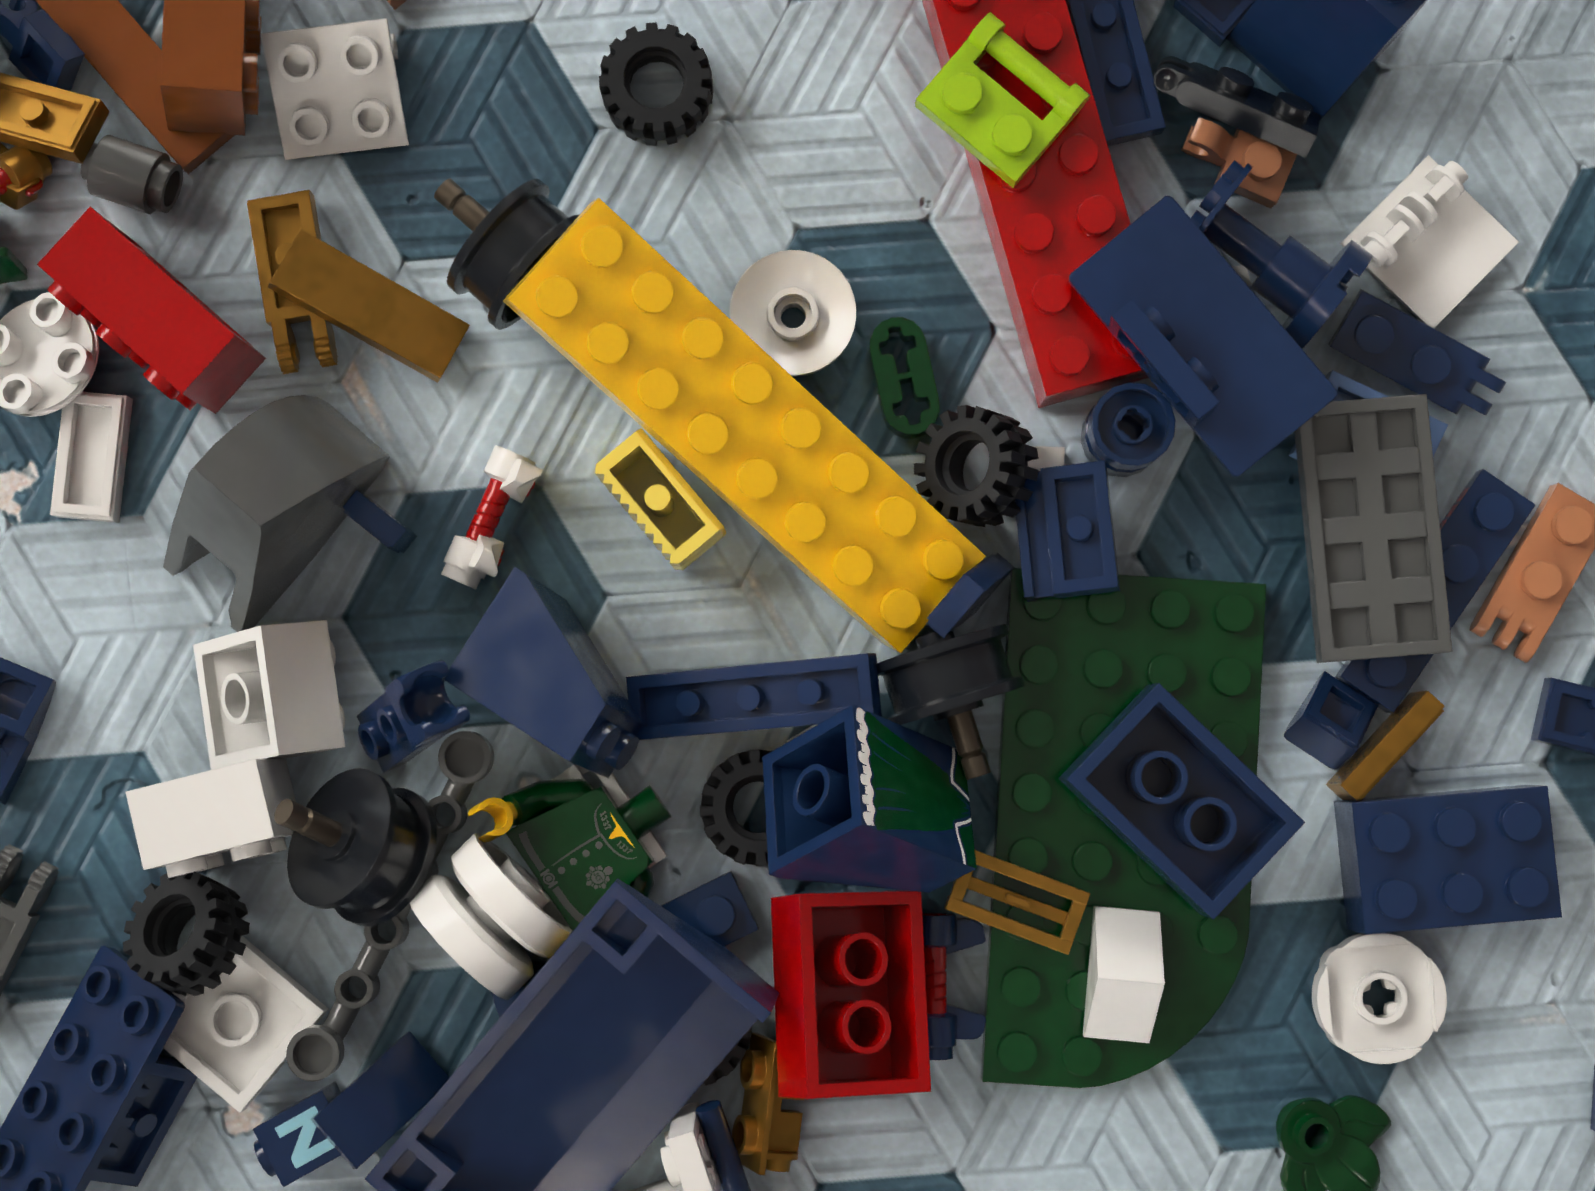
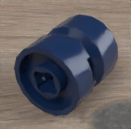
M1128 382L1111 388L1097 401L1082 424L1081 444L1085 456L1090 462L1105 460L1109 476L1128 477L1141 473L1167 451L1174 438L1176 419L1171 404L1160 391L1146 384Z

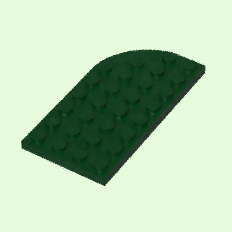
M1014 568L1010 572L1007 629L1009 634L1006 635L1005 655L1012 677H1023L1026 686L1003 693L993 857L1091 894L1069 955L989 926L984 1010L986 1022L983 1032L981 1062L982 1082L1086 1088L1125 1080L1154 1067L1190 1042L1210 1021L1229 993L1242 965L1248 943L1252 880L1214 920L1200 915L1058 778L1147 685L1155 683L1161 684L1257 776L1266 584L1119 575L1120 591L1064 598L1049 597L1027 602L1024 598L1021 568ZM992 871V884L1060 910L1069 911L1072 900ZM991 898L990 911L1058 937L1060 936L1063 928L1062 924ZM1093 906L1160 912L1165 985L1149 1043L1083 1037Z

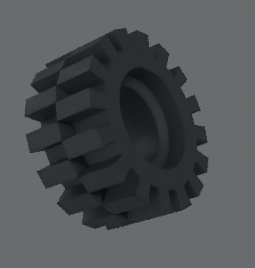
M968 405L957 406V413L947 410L939 415L944 426L931 423L925 430L933 438L931 443L919 442L916 450L917 453L926 455L925 463H914V475L926 478L925 481L916 485L918 493L922 496L930 497L927 502L944 518L969 525L985 527L988 524L997 526L1004 523L1002 515L1012 518L1016 516L1021 510L1014 501L1016 499L1029 501L1033 491L1024 488L1026 479L1037 481L1039 472L1038 469L1028 467V461L1039 459L1037 448L1026 445L1033 438L1029 431L1018 427L1020 422L1012 417L978 406L976 408ZM984 443L989 451L988 471L976 489L968 490L963 479V468L966 458L977 444Z
M748 750L729 757L714 769L707 783H705L701 794L700 817H702L703 829L708 839H711L720 853L743 865H768L767 833L748 831L738 823L733 811L734 799L739 790L745 785L752 782H764L762 757L772 751Z

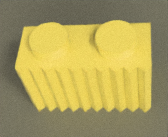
M642 428L635 431L596 464V476L606 486L608 491L612 493L615 499L620 502L633 521L637 522L640 529L645 531L646 536L650 541H653L656 548L662 551L661 553L665 559L670 560L674 570H684L727 534L722 523Z

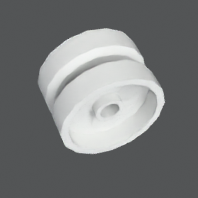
M474 833L451 856L453 870L461 884L447 876L432 875L411 900L410 906L421 924L436 942L466 972L496 996L508 1001L534 975L531 959L523 947L538 956L551 958L573 930L544 888L525 868L492 841L484 843L478 839L482 835Z

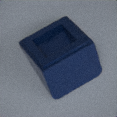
M1324 671L1289 723L1284 737L1327 767L1338 769L1357 752L1378 705Z

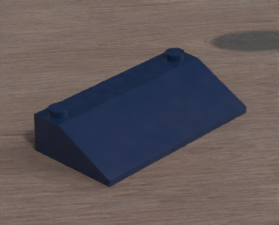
M617 878L371 1170L365 1180L377 1191H611L757 1020L763 1023L774 1008L779 992L731 951Z

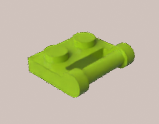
M990 12L978 23L964 44L915 100V107L1009 186L1014 188L1079 113L1090 98V94L1076 83L1071 87L1068 86L1004 32L1006 24ZM986 52L1053 107L1043 121L976 66Z

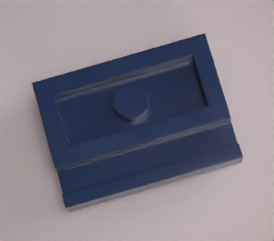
M1105 460L1040 468L1041 471L1038 472L1037 481L1030 479L1025 481L1024 488L1033 491L1029 501L1015 500L1016 505L1021 510L1016 515L1024 598L1027 602L1049 597L1064 598L1120 591L1108 472Z

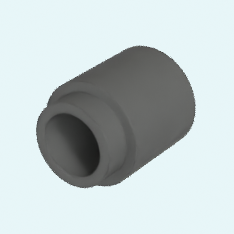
M106 135L98 144L93 143L83 164H81V176L87 180L88 192L93 196L147 214H152L156 210L168 213L175 205L180 194L183 169L181 165L171 162L169 155L112 135Z

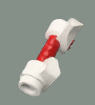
M495 445L484 469V472L491 477L465 537L454 536L443 561L446 564L441 575L475 590L481 578L484 579L486 574L492 577L497 575V566L500 565L501 557L504 553V542L493 538L495 528L499 524L500 517L503 515L506 508L505 505H507L509 499L511 498L522 503L534 488L536 479L541 476L543 471L535 466V462L513 451Z

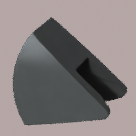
M298 395L273 401L253 412L234 426L208 450L188 473L172 523L163 568L174 576L184 571L192 563L212 553L236 576V583L228 610L231 627L236 632L253 628L313 560L347 515L344 513L345 509L343 508L346 502L356 490L365 494L383 471L390 456L333 406L318 397Z

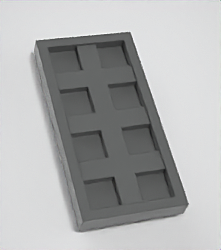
M1427 394L1332 401L1295 431L1316 662L1326 663L1453 652Z

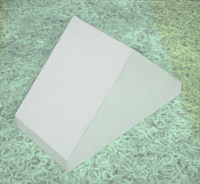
M1093 906L1083 1037L1149 1043L1165 985L1160 912Z

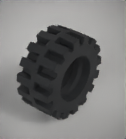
M657 22L646 23V30L638 32L635 26L626 30V38L620 41L616 37L609 45L610 54L608 56L604 55L600 64V92L611 121L618 129H623L627 137L634 141L637 138L644 139L646 145L657 146V141L666 140L667 145L678 143L677 137L685 134L688 138L696 132L697 123L705 121L708 116L709 104H712L713 99L712 72L708 57L703 48L700 49L697 46L696 39L688 32L684 36L679 33L677 26L667 24L666 29H658ZM654 62H664L675 67L683 78V88L680 96L673 103L665 107L649 108L641 105L634 99L630 88L633 75L639 68Z
M198 872L168 878L167 873L160 876V886L151 883L143 890L146 895L143 903L136 900L131 908V911L135 912L136 915L133 921H126L124 932L130 934V939L123 942V952L131 956L126 962L131 970L137 972L136 976L160 988L186 996L187 993L193 996L204 994V986L214 989L222 983L219 976L222 972L228 975L236 968V965L232 962L235 954L243 956L246 944L240 942L241 936L249 934L250 923L241 919L248 914L246 905L238 901L240 896L234 890ZM195 915L193 931L187 942L177 951L179 936L186 923Z

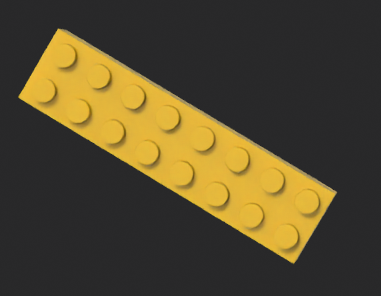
M600 198L591 202L503 300L517 315L873 636L891 649L902 653L929 621L927 617L959 579L986 557Z

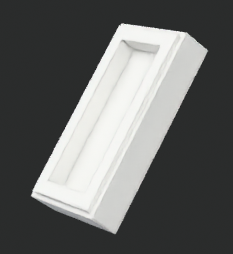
M82 392L76 399L62 408L50 510L51 516L120 522L133 405L132 398L126 395Z

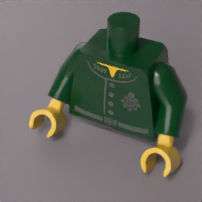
M583 779L538 781L505 795L502 799L496 797L487 798L469 809L468 817L480 811L491 814L495 822L494 830L480 836L478 839L484 843L491 842L506 833L573 931L617 878L646 897H649L654 885L653 874L649 866L654 862V858L641 841V838L671 818L668 809L650 785L618 807L605 786L595 789Z

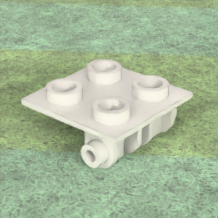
M387 18L260 34L285 160L409 145L394 60L398 59L397 42L395 35L390 34Z
M1428 155L1340 244L1345 247L1353 240L1371 253L1373 257L1366 269L1418 320L1435 328L1519 241L1464 189L1463 183L1468 179V175L1458 163L1449 161L1445 166L1438 165Z

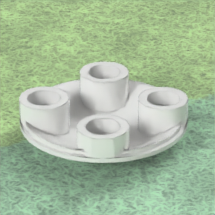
M43 293L36 299L15 307L0 320V407L16 415L26 417L43 416L62 409L82 393L91 380L97 365L99 340L98 335L95 333V326L81 314L78 316L74 314L51 293Z

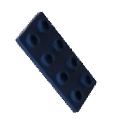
M1171 196L1163 197L1069 276L1070 285L1233 477L1242 475L1337 396L1336 388Z
M102 946L98 950L0 1128V1191H85L90 1181L138 1187L197 1079V1076L176 1058L160 1055L185 1009V1003L171 991L160 988L136 976L137 972L131 970L126 962L128 958L115 948Z

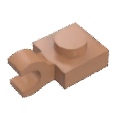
M1198 118L1195 126L1190 127L1181 151L1190 156L1221 167L1214 184L1217 183L1234 160L1243 167L1248 163L1252 165L1253 168L1234 193L1268 208H1272L1277 204L1297 157V154L1240 129L1236 130L1233 137L1220 125L1203 118Z

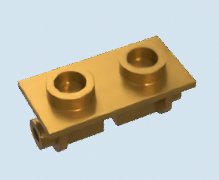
M752 1033L750 1048L746 1051L740 1064V1081L744 1088L741 1115L736 1117L733 1124L732 1137L741 1163L746 1168L758 1175H765L766 1169L775 1172H789L791 1160L798 1159L803 1113L795 1110H781L782 1099H804L778 1097L776 1041L759 1033Z

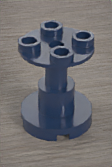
M1234 160L1199 205L1209 215L1206 217L1196 210L1191 220L1211 243L1257 276L1250 288L1289 316L1282 326L1303 349L1348 294L1346 292L1348 288L1346 284L1354 275L1357 277L1361 276L1373 255L1351 240L1333 261L1328 264L1292 236H1289L1280 245L1226 205V202L1253 168L1249 163L1243 167Z

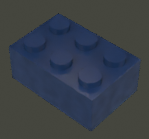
M1159 683L1147 685L1058 778L1200 915L1213 920L1305 823Z
M1516 785L1367 798L1361 801H1334L1347 929L1366 935L1562 917L1548 786Z

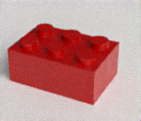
M91 206L37 264L55 280L47 290L58 301L77 316L81 314L91 324L96 326L98 329L95 333L124 358L128 356L143 369L149 364L150 367L143 373V376L171 400L176 399L190 411L198 403L216 414L266 359L132 238Z
M921 892L801 893L771 898L774 989L779 992L775 1003L778 1097L817 1099L931 1092Z

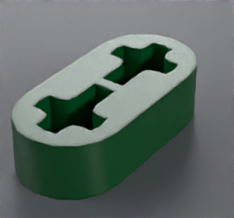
M892 317L882 321L874 329L870 338L869 358L882 417L887 428L895 435L905 439L918 438L927 434L925 430L931 423L935 424L940 412L938 392L922 329L909 319ZM899 332L903 342L913 341L915 348H911L906 354L905 362L908 372L898 374L893 355H882L879 348L888 344L890 333ZM910 383L915 401H926L928 409L921 412L919 423L916 425H909L906 416H895L893 408H897L902 402L901 384Z

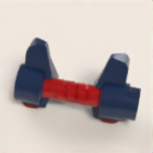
M922 913L930 1060L953 1059V1046H956V1039H977L983 1034L986 1017L947 1003V954L983 944L986 938L984 928L979 921L971 918H956V914Z

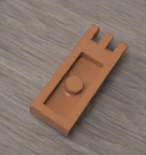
M1560 483L1549 487L1472 621L1469 629L1471 632L1483 637L1497 617L1502 622L1494 634L1491 643L1505 650L1519 630L1524 635L1514 651V657L1524 663H1527L1533 657L1595 549L1594 503Z

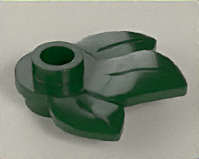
M1354 1095L1344 1096L1330 1104L1317 1098H1302L1285 1105L1276 1121L1277 1139L1281 1149L1286 1153L1280 1172L1283 1190L1377 1191L1381 1172L1377 1157L1369 1147L1391 1126V1120L1387 1113L1378 1105L1363 1097ZM1317 1124V1129L1313 1136L1305 1141L1307 1129L1311 1125Z

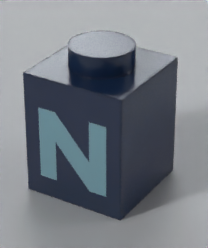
M336 1081L253 1128L258 1139L254 1142V1150L259 1163L269 1176L277 1175L283 1187L341 1156L311 1121L313 1116L341 1093Z

